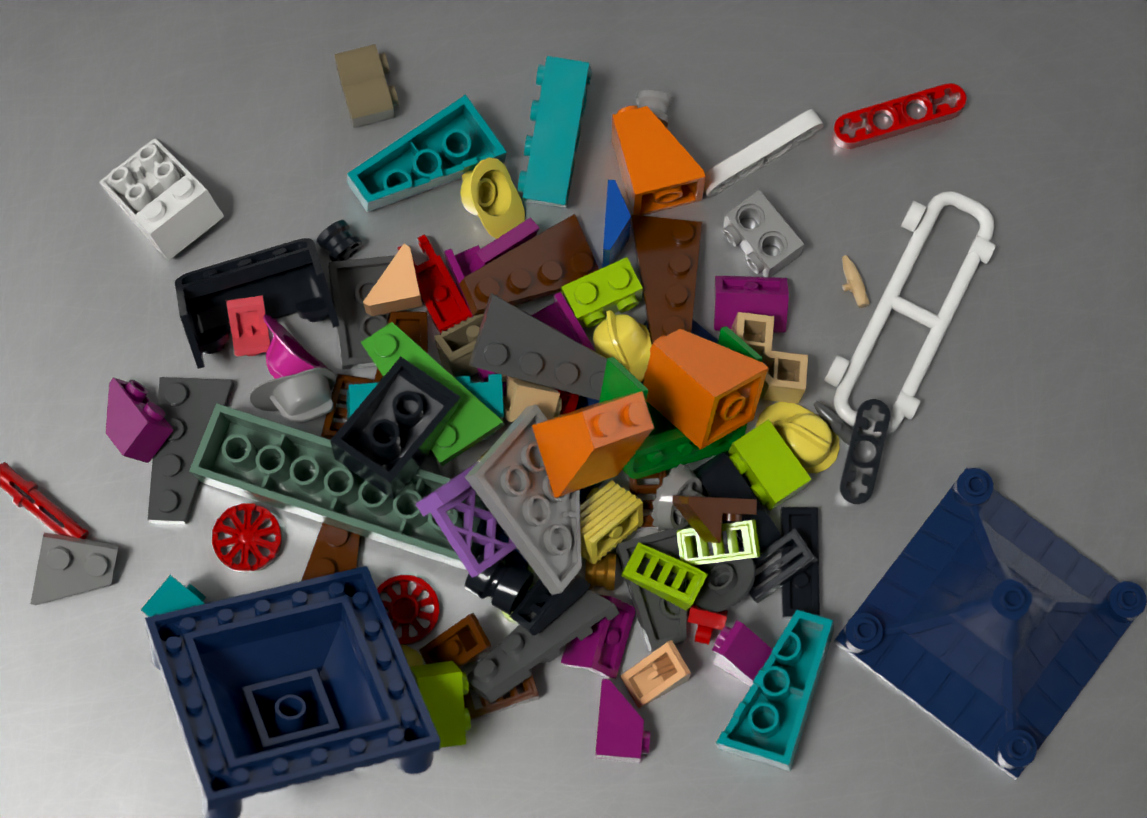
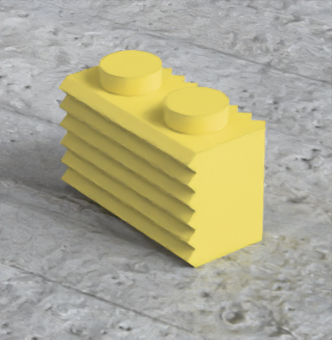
M610 480L601 488L596 487L592 489L585 501L580 504L581 556L590 563L596 564L597 560H601L602 556H606L608 551L611 552L613 547L616 548L618 543H621L623 539H626L628 535L636 531L638 526L641 527L643 524L642 500L640 498L637 499L635 494L632 495L624 487L621 488L619 484H615L613 480Z

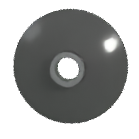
M724 544L725 552H729L728 544ZM739 546V551H744V548ZM713 548L709 549L710 554H714ZM753 558L692 565L708 574L694 604L699 606L698 608L713 612L724 611L738 604L748 594L754 583L756 568ZM689 580L686 581V589L690 583Z

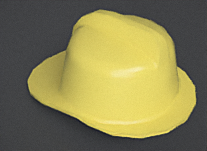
M490 157L483 159L475 166L474 170L467 171L462 175L461 202L467 211L480 218L483 226L492 237L497 239L525 221V210L522 200L505 164L499 159Z
M608 310L606 311L607 319L603 320L594 330L593 343L595 351L606 358L614 357L641 382L645 378L644 374L647 370L651 354L650 348L652 344L649 331L645 325L637 322L627 314L615 315L613 311Z
M777 402L766 407L759 415L756 427L769 419L807 473L822 472L836 461L840 450L839 437L815 413L795 403Z

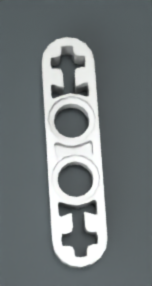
M811 109L760 138L705 172L704 192L708 197H712L726 190L813 137L824 126L815 111Z

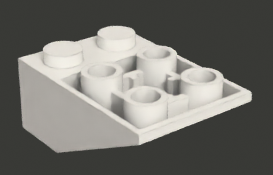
M156 138L140 148L138 152L99 181L146 238L168 261L225 217L208 190Z

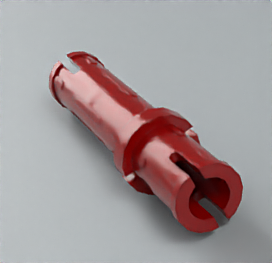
M6 462L0 464V488L13 498V504L18 508L24 507L57 535L80 539L87 538L89 531L81 527L60 507L38 490V485L34 481L28 482L9 467ZM15 484L33 498L35 503L15 487ZM44 508L49 513H51L55 518H57L61 523H63L64 527H62L58 522H56L52 517H50L46 512H44Z

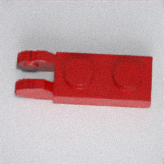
M424 234L417 239L418 245L422 253L425 254L427 261L416 265L414 262L421 300L441 335L442 331L447 332L448 328H454L455 324L460 325L461 321H467L468 317L472 318V314L440 255H436Z

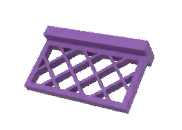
M477 463L415 503L423 517L429 513L432 514L472 578L517 548L510 538L508 543L495 539L496 524L499 523L489 509L485 511L474 507L476 492L465 476ZM454 509L464 513L463 529L454 526L446 513L448 510ZM473 516L487 520L486 536L472 532ZM471 541L485 545L484 560L479 564L470 551Z

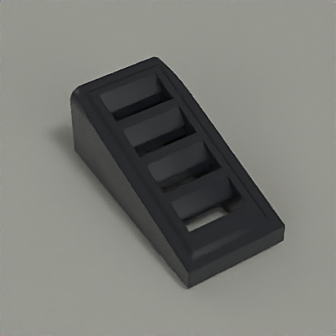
M577 573L562 593L552 595L539 578L509 617L535 636L578 600L589 589L591 584ZM543 602H546L542 608L539 607ZM532 612L536 613L532 620L527 617Z

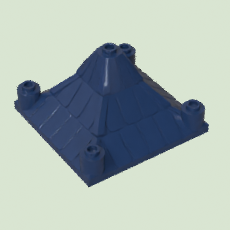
M966 467L833 642L1016 780L1026 766L1034 760L1038 749L1134 619L1144 611L1147 605V597L1144 590L1138 584L1130 581L1120 583L1064 540L1053 534L1044 525L1029 516L1013 502L1002 496L994 489L992 478L986 471L980 468L968 469Z
M367 566L145 618V628L151 645V660L154 666L161 670L173 709L176 713L201 789L202 812L205 818H238L242 812V799L259 793L264 794L287 788L290 785H299L318 780L325 776L349 772L359 767L364 768L376 765L390 759H394L395 765L404 773L412 775L421 774L431 767L433 753L440 750V738Z

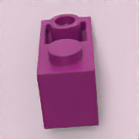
M113 377L109 382L106 435L123 456L149 463L174 429L164 418L166 415L164 410L152 403L148 398V390L142 384L135 380L127 382Z
M737 620L732 629L725 625L714 642L712 651L716 653L713 664L751 687L759 670L763 668L771 655L772 648L746 625Z

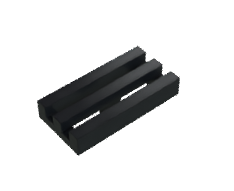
M793 529L762 551L760 557L753 558L755 568L757 569L794 542L797 544L796 548L755 576L749 594L756 603L765 599L818 561L798 530ZM804 554L803 558L756 590L755 587Z

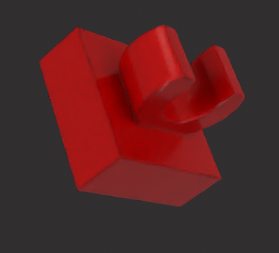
M693 603L690 607L687 622L698 624L694 641L709 645L712 629L722 630L724 628L728 610L713 612L698 608L699 606Z

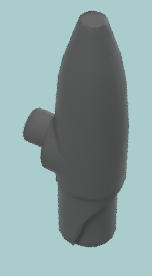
M816 401L813 405L819 416L849 446L852 430L829 407Z

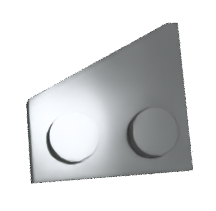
M44 532L30 604L39 605L111 585L118 545Z

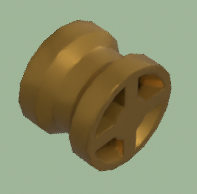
M608 553L605 557L602 556L601 560H597L596 564L586 560L585 580L591 584L589 589L592 590L595 586H603L606 590L614 591L616 553Z

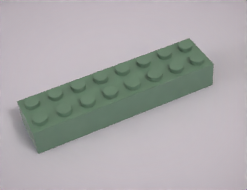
M216 403L189 470L201 483L467 570L432 514L429 513L423 517L415 504L450 481V478L418 469L416 474L393 500L334 459L329 439ZM476 493L474 507L488 511V508ZM454 509L448 510L446 513L454 526L463 529L464 513ZM473 516L472 532L486 536L487 520ZM471 541L470 551L477 560L483 545Z

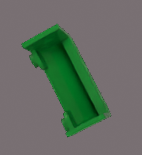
M727 326L721 328L718 339L719 345L762 362V357ZM614 357L607 358L599 403L641 391L646 401L648 389ZM646 401L654 428L622 470L630 478L639 479L678 467L679 464L685 465L718 455L721 452H728L732 443L745 435L747 424L700 449Z

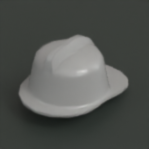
M313 368L298 374L272 379L254 388L250 394V402L255 408L263 411H279L284 418L298 423L310 422L333 410L334 406L330 391L336 384V375L327 368Z

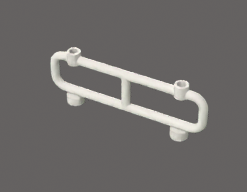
M953 191L942 192L934 196L927 207L913 200L901 227L914 233L851 360L849 361L837 355L824 379L825 382L837 387L833 399L835 410L839 417L851 426L854 425L856 411L851 409L848 404L849 395L892 309L931 328L893 404L887 435L899 427L904 417L910 420L913 418L921 401L914 396L980 261L987 264L994 252L996 244L990 242L995 227L993 216L981 203ZM945 206H954L976 217L980 222V229L938 315H935L899 297V294L941 209ZM863 415V417L868 419L867 430L859 427V430L867 434L880 436L881 432H873L876 421Z

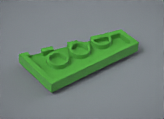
M393 322L361 342L383 377L396 361L402 357L461 397L459 405L431 448L441 466L505 426L504 422Z

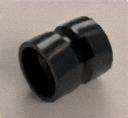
M484 551L477 559L478 564L484 560ZM504 556L479 575L472 578L468 574L464 589L481 599L488 596L491 597V604L494 607L511 615L527 594L534 579V572L518 563L508 565L507 557Z

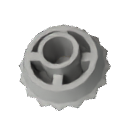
M679 464L677 469L672 468L670 474L663 478L662 486L656 490L657 497L652 502L654 510L651 513V517L654 519L653 526L657 527L658 531L682 529L689 524L672 503L673 495L703 497L702 483L693 474V470L690 469L688 464L685 466Z

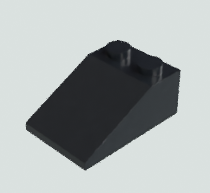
M400 357L330 440L334 459L394 500L422 465L459 405L461 397Z

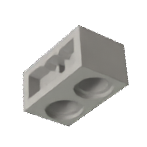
M760 190L725 214L723 223L724 235L733 246L739 245L747 254L745 259L756 274L761 272L764 277H772L801 256L804 243ZM744 218H752L757 221L758 226L754 229H747L741 225L740 221ZM766 245H775L780 249L781 253L777 256H769L764 253L762 248Z

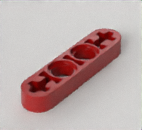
M947 83L843 114L835 121L832 132L833 140L841 148L854 149L954 119L964 109L966 93L959 85ZM945 95H948L950 99H957L954 108H950L948 103L937 105L936 114H933L932 105L941 103ZM913 103L920 104L924 107L926 115L921 119H913L906 112L907 106ZM880 113L887 114L892 120V125L887 129H879L874 125L872 118ZM863 119H866V127L856 130L854 138H850L847 133L841 134L844 125H849L850 129H856L861 127Z

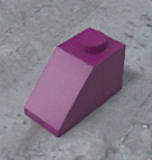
M602 679L595 759L640 763L641 753L649 754L650 731H643L644 720L610 679Z

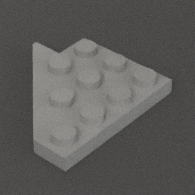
M537 404L525 408L465 478L553 595L562 593L581 569L580 492L577 490L557 498L554 497L532 425L548 419Z

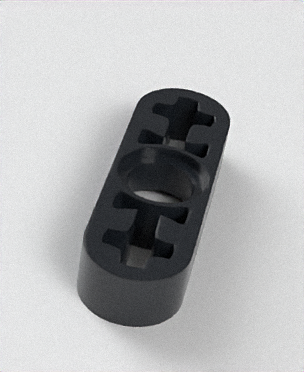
M878 399L864 401L856 412L839 485L842 497L852 504H862L869 500L875 486L891 416L888 406ZM872 405L878 406V413L884 415L883 421H876L874 424L873 432H881L879 440L869 435H857L859 427L867 430L868 419L863 417L864 410H871ZM861 441L871 442L876 450L874 458L866 463L858 461L854 455V448ZM851 463L860 468H872L870 476L863 473L861 484L867 486V490L865 493H859L857 498H852L851 491L846 489L847 482H854L857 471H849Z

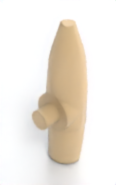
M844 255L842 262L847 284L842 285L844 292L850 291L854 295L858 308H864L870 305L864 283L854 263L847 255Z

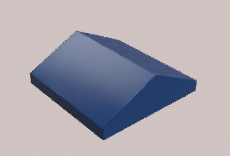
M608 180L602 268L616 262L630 239L631 215L615 180Z

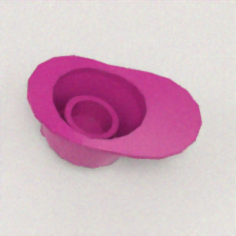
M265 314L263 316L264 322L274 334L266 353V365L270 374L275 379L298 374L313 368L328 369L320 360L307 352L278 321Z

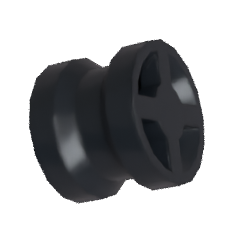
M339 220L328 226L316 240L321 248L327 249L330 253L329 259L331 262L350 259L362 246L361 240L357 236H352L349 232L350 227L345 220Z

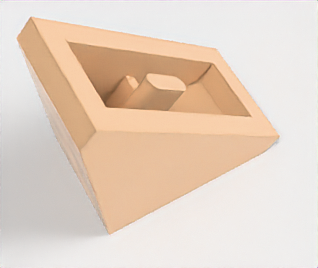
M405 243L363 301L365 311L369 315L376 316L422 306L411 248Z
M671 640L623 673L620 678L639 709L689 681L691 672Z

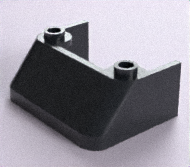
M309 238L294 240L191 271L175 280L180 318L198 369L205 367L203 352L204 354L219 352L229 340L228 333H231L226 302L228 300L263 295L265 313L274 319L298 312L300 318L308 319L309 322L322 321L329 316L333 328L340 326L314 240Z

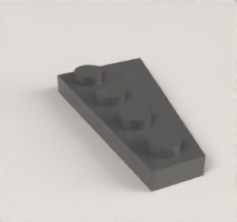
M492 292L489 296L470 360L472 367L599 401L607 363L606 357L576 342L520 308L511 305Z
M160 377L157 405L166 413L164 418L174 430L153 457L147 519L150 523L187 524L201 483L189 470L216 403L226 405L234 386L233 380Z
M588 589L537 635L533 636L521 625H518L467 675L469 689L490 703H493L532 675L531 668L538 663L546 661L550 663L561 655L559 651L561 647L576 637L580 641L593 633L591 626L604 617L610 621L620 614L614 603ZM543 602L539 607L542 608L546 602ZM530 613L528 618L532 620L536 613Z

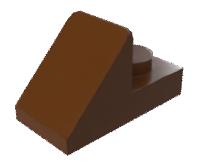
M673 495L672 498L674 506L703 541L711 543L721 542L722 520L742 521V514L756 515L757 509L756 499Z
M471 613L420 648L419 652L426 664L453 661L461 669L470 662L486 658L492 645L475 614Z

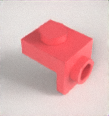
M263 295L226 301L235 356H256L267 352L270 346L268 326L263 319V316L266 314Z

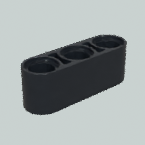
M724 452L719 453L693 470V474L702 483V493L705 497L757 500L756 515L742 514V521L755 519L760 553L782 538L768 513ZM722 520L723 523H726V522H735V521H723V520ZM741 529L736 530L738 546L744 548Z

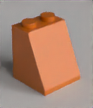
M634 105L620 109L617 114L612 115L611 141L632 215L644 216L702 201L706 178L704 170L648 106L641 108Z
M678 329L667 336H660L654 341L650 348L651 354L647 370L644 374L643 385L648 389L646 401L697 447L703 449L754 419L768 367L764 363L683 329Z
M642 391L593 404L532 425L554 497L557 498L618 476L654 428Z

